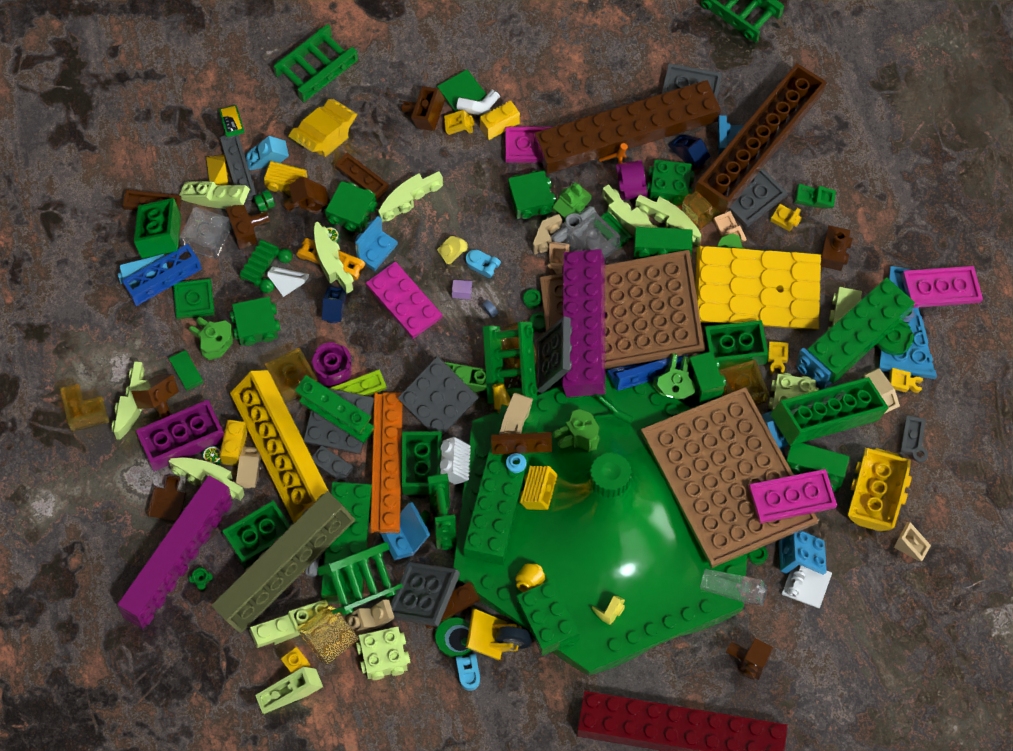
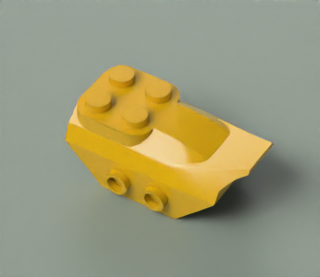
M865 447L862 461L857 462L855 469L858 477L857 479L853 478L850 489L854 491L848 512L850 520L859 526L877 531L893 529L901 504L905 505L908 493L904 492L906 487L909 488L912 476H909L911 460L876 448L873 450Z

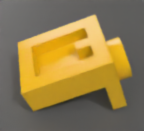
M465 110L444 116L445 130L448 135L466 130L469 134L473 133L474 119Z
M780 204L771 217V222L791 231L793 226H798L802 218L799 216L801 209L797 208L796 211H793Z
M297 647L281 658V661L291 674L302 667L311 668L309 661Z

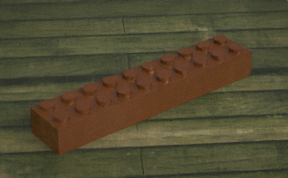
M796 63L699 179L694 195L725 214L822 96L827 82Z
M708 80L536 132L534 145L546 174H550L617 153L622 143L627 144V149H631L718 122L721 109Z

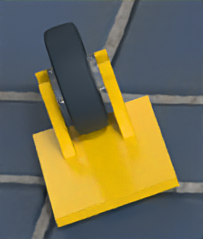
M477 609L472 610L466 648L496 660H501L502 652L518 651V649H525L531 646L532 634L522 629L521 626L507 624L506 621Z

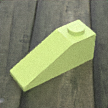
M302 667L255 696L262 713L265 714L307 697L321 689L323 685L316 669Z

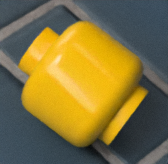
M529 563L523 565L515 578L517 588L521 592H526L542 585L545 580L542 567L538 564Z

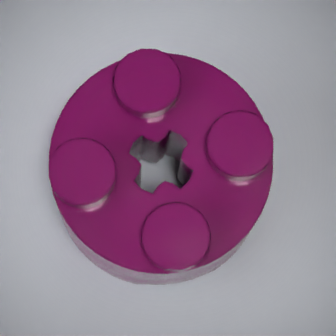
M642 160L616 164L621 199H635L639 195L647 197Z
M328 342L316 349L312 363L314 375L321 384L329 388L345 383L350 379L352 373L351 356L345 346Z

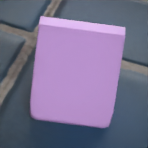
M453 280L452 298L471 299L472 281Z

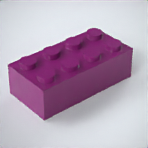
M209 400L136 430L138 439L153 472L169 466L171 458L190 457L204 451L209 446L222 443L224 432Z

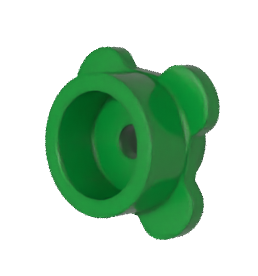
M202 566L197 567L192 575L189 576V582L195 583L198 589L201 590L206 587L208 581L213 579L212 573H208Z

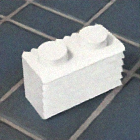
M456 437L443 440L441 445L440 474L447 473L449 482L453 484L468 481V473L470 472L469 455L471 454V446Z

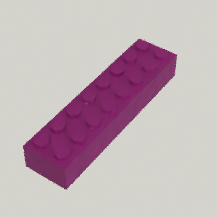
M601 249L564 252L563 316L571 318L570 326H572V333L570 335V343L572 344L570 361L572 365L570 371L563 376V388L567 397L605 394V259Z
M210 475L206 478L117 604L123 618L141 629H144L146 625L152 622L153 614L157 608L160 609L164 605L165 597L175 589L178 578L187 572L188 564L191 560L196 559L202 544L208 542L213 528H217L221 523L222 515L231 509L233 502L227 485Z

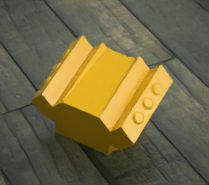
M328 99L324 106L318 107L303 119L298 128H293L288 137L311 152H317V154L326 157L349 138V128L358 114L335 99Z

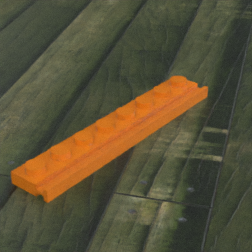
M375 393L374 397L375 429L373 432L371 533H400L403 403L398 397L402 393Z

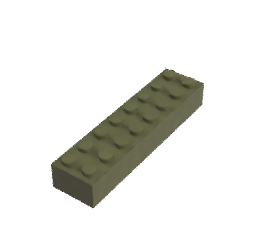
M329 491L322 494L309 509L303 512L302 516L295 523L289 526L288 530L281 537L274 541L267 551L259 556V559L252 566L245 570L238 580L233 581L230 587L216 598L211 606L241 634L355 521V518Z

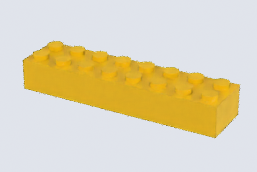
M250 371L230 394L293 523H295L302 516L303 512L309 509L317 501L318 497L325 494L328 489L269 371Z

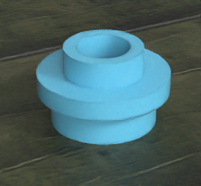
M518 453L511 454L506 461L507 468L513 473L522 472L526 467L525 457ZM518 460L520 463L515 465L513 461Z

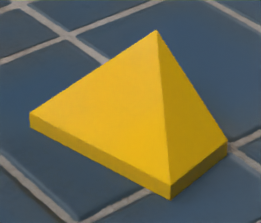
M225 154L206 157L209 181H213L216 185H229Z

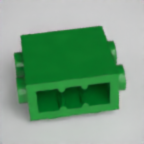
M655 160L654 166H650L649 177H652V183L648 182L647 188L650 200L657 202L660 196L674 205H687L688 198L692 197L693 187H689V183L694 180V171H691L692 164Z
M532 171L529 174L514 175L508 178V189L517 219H528L538 214L546 215L552 211L556 198L554 192L551 193L550 191L551 181L549 177H546L545 171Z
M341 181L325 210L326 220L333 225H341L351 232L361 233L363 227L366 228L369 223V215L376 210L375 194L371 190L361 189L351 182Z
M270 297L232 304L231 320L232 323L236 322L237 328L233 329L235 340L239 339L241 346H252L258 342H271L274 339H278L277 331H281L279 319H274V314H277L275 303H271Z

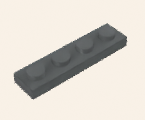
M239 135L220 137L233 184L246 185L250 189L245 201L254 199L256 191Z

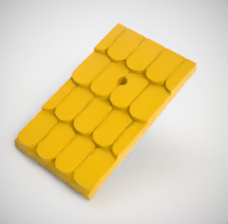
M710 246L697 247L695 289L700 322L733 324L762 320L763 327L819 329L821 255Z

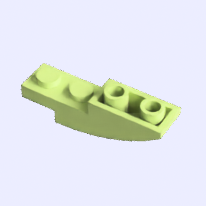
M438 171L422 179L420 174H417L397 187L387 197L378 211L382 222L390 221L401 213L409 212L414 207V199L418 200L431 191L439 190L443 186L441 173Z
M213 181L185 182L179 195L182 197V200L190 203L226 209L233 205H244L250 189L246 185H216Z
M609 184L603 188L602 198L608 204V212L630 234L635 236L636 227L658 228L649 221L644 211L641 212L638 207L632 210L627 202H623L616 189H612Z
M642 195L638 196L635 208L638 207L641 212L644 211L660 223H666L665 228L693 229L692 245L699 246L701 233L683 211L660 196L657 202Z
M316 222L314 236L321 268L330 283L337 280L344 291L349 293L353 290L352 282L354 280L349 272L346 273L343 270L344 266L339 259V245L335 240L332 241L330 239L327 228L325 226L322 227L319 222Z
M134 362V367L130 368L129 379L131 383L126 388V396H120L119 403L115 405L117 417L112 422V432H114L116 439H121L132 428L142 409L137 408L131 392L146 382V380H143L145 370L142 362Z
M171 458L169 460L171 471L177 476L183 475L188 478L187 481L194 486H202L210 475L229 487L232 499L236 498L241 501L245 495L243 487L232 481L231 471L221 466L193 458Z
M325 599L289 611L288 615L250 627L249 631L257 648L271 643L276 645L326 623L333 618V614Z

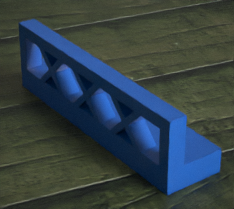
M186 244L179 248L178 251L168 254L122 280V283L129 292L135 306H138L202 270L198 257L189 244ZM186 251L191 256L186 260L179 259L180 255ZM165 263H174L172 268L163 269ZM151 271L157 272L156 277L152 279L146 278L147 273ZM135 280L141 281L140 285L132 290L129 283Z
M687 355L677 356L675 369L680 370L681 361L684 356L688 357ZM670 358L617 367L608 370L607 375L617 391L653 381L655 377L665 373V369L669 366Z

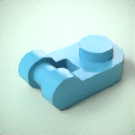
M471 250L466 255L467 266L487 278H491L494 274V269L498 268L501 264L498 258L491 257L479 250Z
M470 654V657L464 658L462 656L456 657L461 686L468 691L475 690L480 684L476 654ZM466 665H471V666H472L471 669H465V670H464V666H466Z

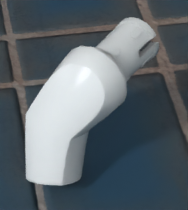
M491 89L482 101L459 97L457 109L483 116L487 112L490 113V108L500 98V95Z

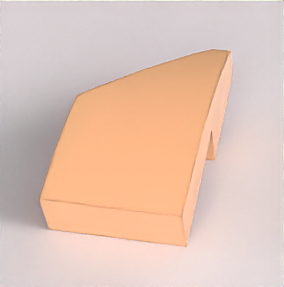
M731 211L713 218V222L721 236L724 237L734 233L740 236L741 242L747 240L741 226L737 225Z
M549 243L550 264L547 266L553 269L556 274L563 273L564 252H569V244Z

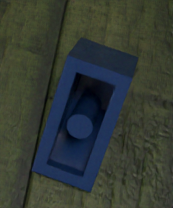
M681 134L668 144L685 163L692 164L694 167L704 165L706 160L711 157L701 138Z
M328 286L323 297L322 320H327L328 323L341 322L347 294L343 288Z

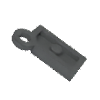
M907 415L900 453L912 455L916 462H925L928 458V452L922 447L926 419ZM922 452L924 457H918L917 453Z
M321 445L312 456L316 467L334 478V482L343 480L345 483H349L347 476L353 470V466Z

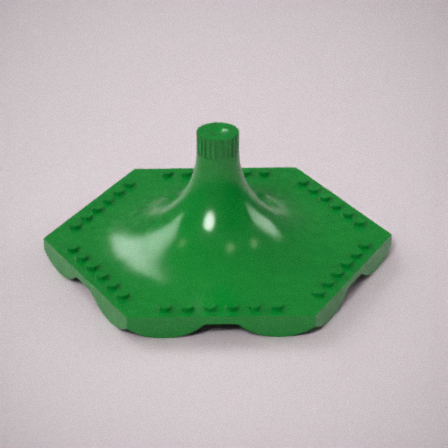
M614 368L605 369V394L618 410L632 416L633 420L628 424L617 417L595 419L599 426V443L597 449L589 452L578 447L574 449L573 446L562 449L557 444L559 439L555 440L552 434L555 430L566 426V422L570 421L572 412L575 410L587 411L593 417L594 415L614 413L598 399L602 395L567 397L562 385L537 395V400L532 401L530 410L540 412L538 433L551 432L552 452L532 453L529 467L550 466L557 473L558 477L556 478L557 481H555L556 484L548 510L526 509L519 503L504 565L464 557L463 548L491 446V435H494L499 413L496 411L472 421L469 444L471 446L469 480L464 482L453 568L460 572L457 584L463 586L468 582H472L481 599V603L509 617L530 632L517 604V595L523 592L517 588L515 578L525 564H538L541 566L545 574L543 584L554 579L579 631L578 641L559 648L552 653L587 675L597 674L617 667L642 655L651 648L676 637L696 633L717 625L740 613L744 607L748 553L716 567H710L640 433L643 428L688 411L691 408L678 399L660 395L652 386L653 383L651 381L617 391L607 375L608 370ZM613 596H619L625 600L623 603L625 608L621 615L616 616L615 620L609 625L594 613L592 606L605 612Z

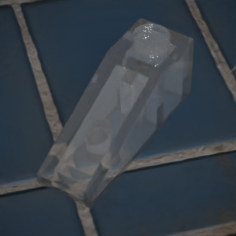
M705 569L700 586L703 590L763 606L768 586L761 579Z

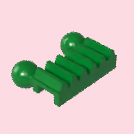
M260 240L259 245L255 248V252H252L248 263L241 270L240 279L243 281L246 279L254 283V286H259L260 290L265 294L271 293L274 290V284L270 279L262 280L263 276L276 256L281 263L286 264L292 260L293 254L289 249L280 250L279 247Z

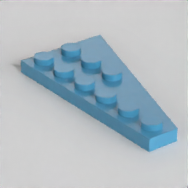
M891 266L889 280L906 294L901 274L903 271H909L910 269ZM919 307L913 308L915 316L910 322H906L914 334L912 346L902 355L894 356L881 351L879 368L884 372H890L892 368L911 372L910 376L936 379L937 374L932 363L933 358L929 351L923 319L920 316Z

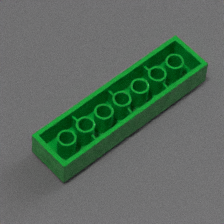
M501 405L494 435L500 434L504 415L508 408L507 405ZM530 410L528 418L524 421L521 434L538 433L540 412ZM492 445L490 446L463 548L464 557L504 565L520 503L519 496L520 492L523 491L524 477L528 472L532 453H518L525 457L526 467L522 472L513 473L506 465L507 458L511 454L492 455ZM518 460L513 461L515 465L520 463Z

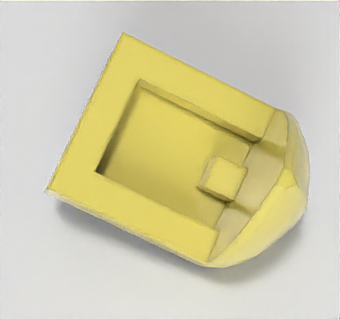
M450 236L437 250L446 264H451L467 250L468 244L462 238Z
M613 596L605 612L592 606V609L603 622L610 625L616 616H620L623 612L625 600L619 596Z

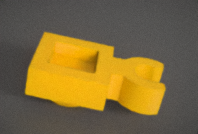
M769 341L768 362H773L770 366V374H773L774 368H779L780 374L784 373L785 366L783 363L788 361L789 343Z
M892 368L890 370L889 382L895 390L907 392L910 388L912 392L919 393L922 388L916 386L915 383L920 384L923 378H910L911 372Z

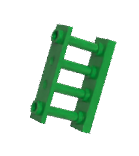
M700 0V4L705 9L719 16L743 33L747 39L753 40L755 43L759 40L760 30L758 29L771 16L779 19L783 15L784 5L778 0H751L750 4L737 15L730 9L739 0H729L725 5L717 0ZM759 6L765 10V13L751 25L744 19Z
M329 24L319 28L312 37L285 58L278 60L274 65V73L277 78L284 73L299 87L298 96L303 103L358 61L355 48L351 47L348 50H344L331 38V26ZM324 41L340 55L334 61H331L317 48ZM312 52L326 67L317 72L304 57ZM299 63L312 78L307 82H303L289 68Z
M518 322V329L501 331L500 326H483L488 404H494L492 386L497 383L504 384V377L521 376L522 387L506 389L509 396L517 393L537 400L538 389L535 375L532 322ZM519 337L518 349L502 350L501 339ZM520 356L521 368L503 370V358Z
M305 375L296 388L295 392L302 396L299 400L300 404L361 443L365 444L375 429L373 425L368 423L371 419L370 415L309 376Z
M448 474L428 476L430 513L435 512L437 514L435 518L436 547L441 550H450L456 546L455 514L448 515L447 511L450 510Z
M388 542L372 546L317 568L319 576L323 574H328V577L331 576L341 607L331 610L333 614L339 612L342 615L353 612L354 607L385 595V598L397 594L396 590L403 587L402 583L394 586L391 585L382 556L384 555L382 552L390 549ZM369 557L375 560L384 589L381 591H377L368 565ZM356 562L361 567L370 593L366 597L362 595L353 569ZM341 568L343 571H346L356 600L354 602L348 603L339 577V569Z

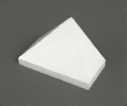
M272 267L268 271V277L283 297L304 284L309 278L307 273Z

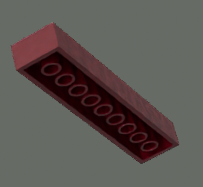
M584 691L577 737L659 751H785L788 725Z

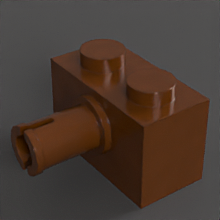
M422 86L417 102L403 101L402 112L413 113L411 119L418 129L435 131L445 98L439 88Z
M299 177L289 184L291 198L284 201V207L288 211H292V209L299 206L317 214L328 207L329 199L326 187L306 177Z
M233 205L226 208L227 217L239 250L257 244L254 227L270 222L267 211L250 216L245 205Z
M828 226L821 256V267L842 271L843 264L847 265L849 254L846 251L847 248H851L853 239L849 237L851 230Z
M165 374L154 376L131 392L138 409L156 407L161 420L172 415L167 401L170 397L177 394L179 390L174 375Z
M755 638L750 649L748 648L747 650L731 641L726 654L742 661L741 672L746 677L759 680L769 661L773 647Z

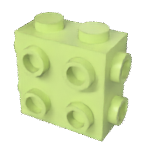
M789 373L778 374L777 379L772 380L771 391L774 392V396L769 399L768 409L773 411L781 400L818 391L819 388L815 387L816 380L806 376L795 377Z
M399 627L359 635L360 642L356 643L358 654H363L364 661H361L360 664L362 673H367L368 679L380 680L385 675L392 674L393 676L403 674L404 671H408L407 664L410 663L408 651L404 652L403 645L406 644L404 632L400 633Z

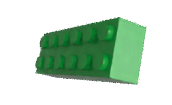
M886 277L809 347L807 351L831 372L829 381L834 384L912 312L915 302Z
M867 377L781 400L770 415L791 446L879 421L889 407L871 379Z
M332 482L331 494L355 518V521L326 549L324 565L368 548L372 484ZM356 562L353 569L363 595L365 578L360 565ZM341 568L339 569V577L348 603L356 600L346 571H343ZM323 574L322 600L326 599L327 603H340L331 576L328 577V574Z

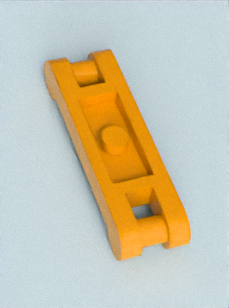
M304 238L303 246L296 255L300 259H307L320 265L315 241ZM338 250L339 259L344 266L343 270L346 273L349 272L353 280H357L360 275L359 271L364 268L365 262ZM349 264L354 266L353 269L348 268Z

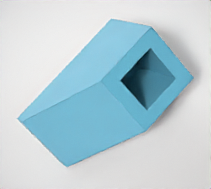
M271 136L265 138L245 154L249 170L269 167L270 161L281 163L289 157L286 141Z

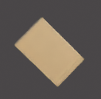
M907 522L894 548L918 561H923L931 545L911 522Z

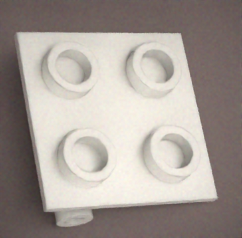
M798 565L790 571L782 595L820 609L832 573L827 571V573L822 575Z

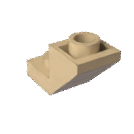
M559 214L542 221L533 242L534 254L544 253L549 250V243L552 242L549 234H555L561 229L562 218Z
M880 368L862 375V378L869 377L889 407L885 413L900 407L894 387Z
M517 393L513 394L504 415L500 434H521L524 421L529 416L533 398Z
M243 446L239 457L236 484L243 488H255L259 479L261 455L256 447Z
M382 600L371 609L359 608L346 618L351 634L358 635L383 627L394 619V614L389 600Z

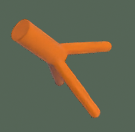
M622 143L617 153L599 158V161L617 157L618 164L622 163V159L627 158L625 155L628 148L627 144Z

